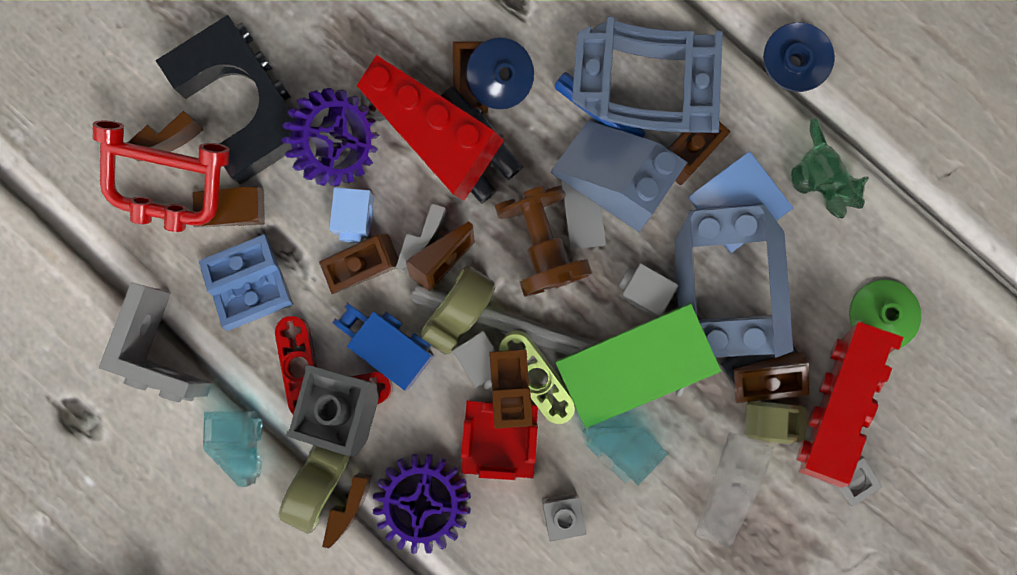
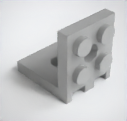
M131 282L99 369L125 377L124 384L141 390H146L147 387L160 390L159 396L170 401L181 402L182 399L193 401L194 397H207L212 383L146 360L171 293Z

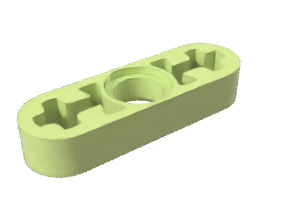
M519 330L507 333L502 339L499 351L509 350L511 346L509 341L511 340L516 344L523 342L525 344L523 349L527 350V360L532 355L536 358L528 362V372L533 368H541L548 375V381L542 386H535L529 382L531 399L550 422L555 424L568 422L574 415L575 405L564 382L528 334ZM554 384L557 388L553 389L552 394L559 402L567 401L565 404L566 412L562 413L559 409L551 410L553 401L547 392ZM547 393L544 398L540 397V395Z

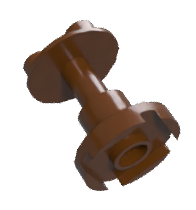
M544 186L536 187L523 193L525 199L515 202V199H511L495 205L498 219L523 215L533 246L528 248L527 251L535 275L520 281L524 297L545 292L544 290L554 287L559 288L592 274L588 259L570 263L562 238L554 239L544 208L565 197L566 193L562 186L552 187L545 190Z

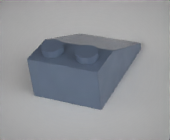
M588 120L550 173L640 232L687 162L658 142Z

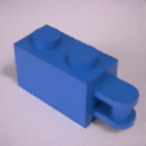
M347 302L344 306L347 310L339 320L335 318L332 322L352 338L347 347L404 391L409 390L434 357L428 352L431 345L416 333L410 338L399 329L403 324L385 311L381 316L373 311L368 318ZM359 318L364 324L355 333L350 328Z

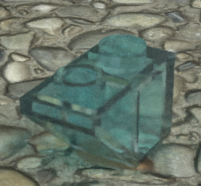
M258 411L204 412L203 450L238 487H247L256 483V478H259L262 467L261 457L256 455L257 441H260L262 437V421L257 419Z
M590 426L582 431L588 437L584 444L598 458L603 454L607 455L614 462L610 469L625 484L631 479L635 484L639 485L669 454L639 426Z

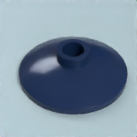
M794 22L780 27L770 36L764 48L763 62L767 74L778 86L793 92H805L817 88L829 77L834 66L835 54L830 39L821 29L808 23ZM790 57H797L800 60V66L793 65L790 62Z
M508 38L489 39L477 46L468 59L466 66L467 85L475 99L486 107L492 109L514 107L526 98L532 88L534 81L533 62L525 48L516 41ZM502 67H506L509 71V77L505 81L499 77V71Z

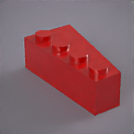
M376 55L356 86L449 191L465 201L504 140L482 122Z
M857 322L842 340L838 338L835 340L829 357L835 360L831 373H824L819 386V392L824 394L820 407L814 405L809 416L807 426L813 428L809 441L803 439L797 453L796 460L801 462L798 472L840 488L850 485L867 439V435L861 433L862 427L868 428L879 406L878 400L873 399L874 394L881 391L884 383L888 382L892 368L886 365L888 355L895 349H900L904 337Z

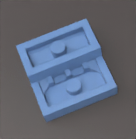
M750 151L688 197L696 209L764 204L776 221L793 209V206ZM745 243L725 244L724 246L731 254Z
M265 234L199 260L207 292L213 296L221 326L226 331L293 305L279 264Z

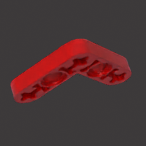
M287 316L277 323L275 338L287 404L290 412L294 415L304 376L301 378L295 377L290 371V364L297 357H303L308 362V365L317 367L308 323L302 318ZM292 322L294 327L301 328V334L296 335V343L299 347L305 345V352L294 351L287 354L286 348H294L292 338L285 337L284 331L290 329V323ZM381 372L351 376L370 382L376 377L378 383L385 384V390L380 391L378 404L387 401L391 397L393 392L392 381Z

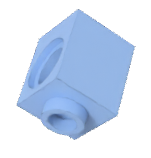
M334 187L329 230L335 235H339V241L360 243L361 237L371 238L375 200L371 191Z

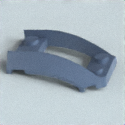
M607 17V21L593 29L589 26L577 33L572 100L600 119L626 126L669 132L719 133L723 31H716L715 35H694V31L650 29L615 21L614 17ZM613 50L648 58L684 60L683 112L643 110L611 103Z
M764 204L690 210L675 239L677 285H679L677 287L678 308L691 302L697 318L693 247L766 241L772 315L699 320L715 357L775 354L776 358L793 352L785 233Z

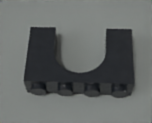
M226 15L155 61L173 89L185 99L225 76L238 75L255 82L259 93V104L255 116L243 129L219 143L230 149L229 164L224 166L225 170L233 180L241 185L285 157V153L292 149L291 144H285L281 140L285 136H290L291 133L290 130H286L282 125L284 122H293L294 119L288 114L291 108L286 100L291 98L290 94L279 79L273 82L267 73L273 68L261 51L255 54L249 43L254 41L244 24L241 22L236 25L229 15Z

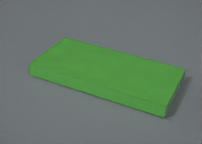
M691 302L558 359L555 362L585 429L722 372Z

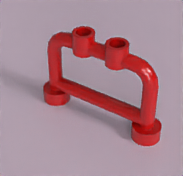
M108 120L93 122L92 139L100 142L101 192L112 206L130 212V222L141 225L149 224L152 222V217L164 219L165 230L182 232L186 230V224L201 226L210 222L215 217L219 202L220 171L222 166L229 164V147L217 143H204L199 145V155L196 158L123 142L124 125L122 123ZM116 155L205 174L203 208L198 212L187 210L185 206L179 204L162 205L153 203V200L147 197L130 198L121 195L115 186Z

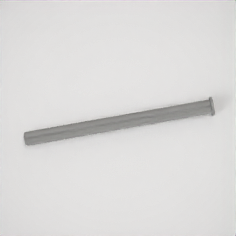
M417 283L413 289L411 300L414 303L436 310L449 292L436 287L428 291ZM489 305L486 306L481 316L475 322L478 325L505 334L515 330L523 331L530 336L535 344L566 355L597 343ZM684 388L676 390L675 395L680 397Z

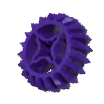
M324 88L321 93L318 90L308 93L309 99L302 97L297 100L299 109H289L288 114L294 121L284 122L282 125L283 128L291 131L290 136H285L281 140L283 143L291 144L292 149L288 150L285 156L287 158L297 157L292 168L295 171L304 170L303 178L306 180H313L315 178L317 185L325 186L328 182L330 186L338 187L341 181L350 184L353 182V175L362 176L365 174L362 165L370 166L373 164L368 153H376L379 150L376 146L371 145V139H376L380 136L377 132H371L370 127L376 123V120L374 118L366 119L365 116L370 108L366 105L358 107L359 98L357 96L347 97V91L337 90L335 93L332 88ZM329 108L328 116H324L319 127L310 126L320 111ZM347 122L350 125L352 135L348 132ZM320 133H329V135L333 136L334 139L340 140L342 142H333L331 139H328L327 136L321 135ZM309 140H311L316 147L315 156L311 151ZM349 148L350 152L340 164L334 166V161L339 159L341 151Z
M417 453L412 454V466L410 467L404 458L397 460L400 472L389 466L385 472L391 481L380 478L377 482V485L386 491L373 494L375 501L383 502V505L377 506L372 510L373 514L385 515V518L377 523L378 529H383L389 525L391 530L387 533L385 539L390 541L397 534L401 537L397 543V548L400 550L404 548L407 541L412 542V554L418 552L420 543H424V549L427 554L432 553L434 540L439 548H446L445 534L454 541L459 536L453 525L463 529L467 525V521L459 517L458 514L467 515L471 512L470 506L460 504V501H466L471 498L470 492H459L458 490L467 483L466 478H460L454 482L452 477L456 475L459 469L453 466L446 473L442 469L446 465L447 459L443 457L439 460L437 467L433 466V454L430 453L426 455L424 464H420V457ZM413 474H421L420 482L415 492L394 493L402 479ZM432 476L439 479L447 487L452 502L445 501V498L437 497L433 493ZM425 486L424 495L428 497L426 501L430 500L433 506H427L419 520L420 511L416 509L418 505L414 506L413 501L419 498ZM394 505H398V508L405 509L410 513L412 529L405 526L399 520L395 513ZM442 512L451 513L449 519L442 526L432 531L423 532L426 518L429 515L441 514Z

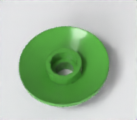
M877 280L866 284L854 295L849 308V320L851 327L857 322H861L904 337L901 348L908 344L917 334L921 324V308L915 295L903 284L892 280ZM887 308L894 310L895 317L892 321L888 320L885 316Z

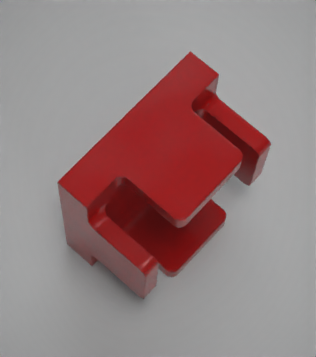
M467 400L463 423L461 474L479 475L478 478L516 480V478L534 479L538 431L537 405H531L533 426L495 429L493 402Z

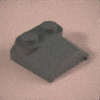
M306 365L304 369L306 372L286 437L343 455L357 456L369 437L379 398L377 385L367 380Z

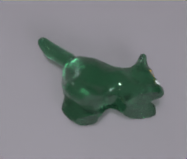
M812 118L810 120L809 132L814 147L804 155L798 165L792 168L791 181L794 188L800 193L820 192L826 209L830 214L842 219L847 214V206L857 209L864 207L863 193L869 177L865 176L857 179L850 175L840 155L831 146L827 145L818 119Z

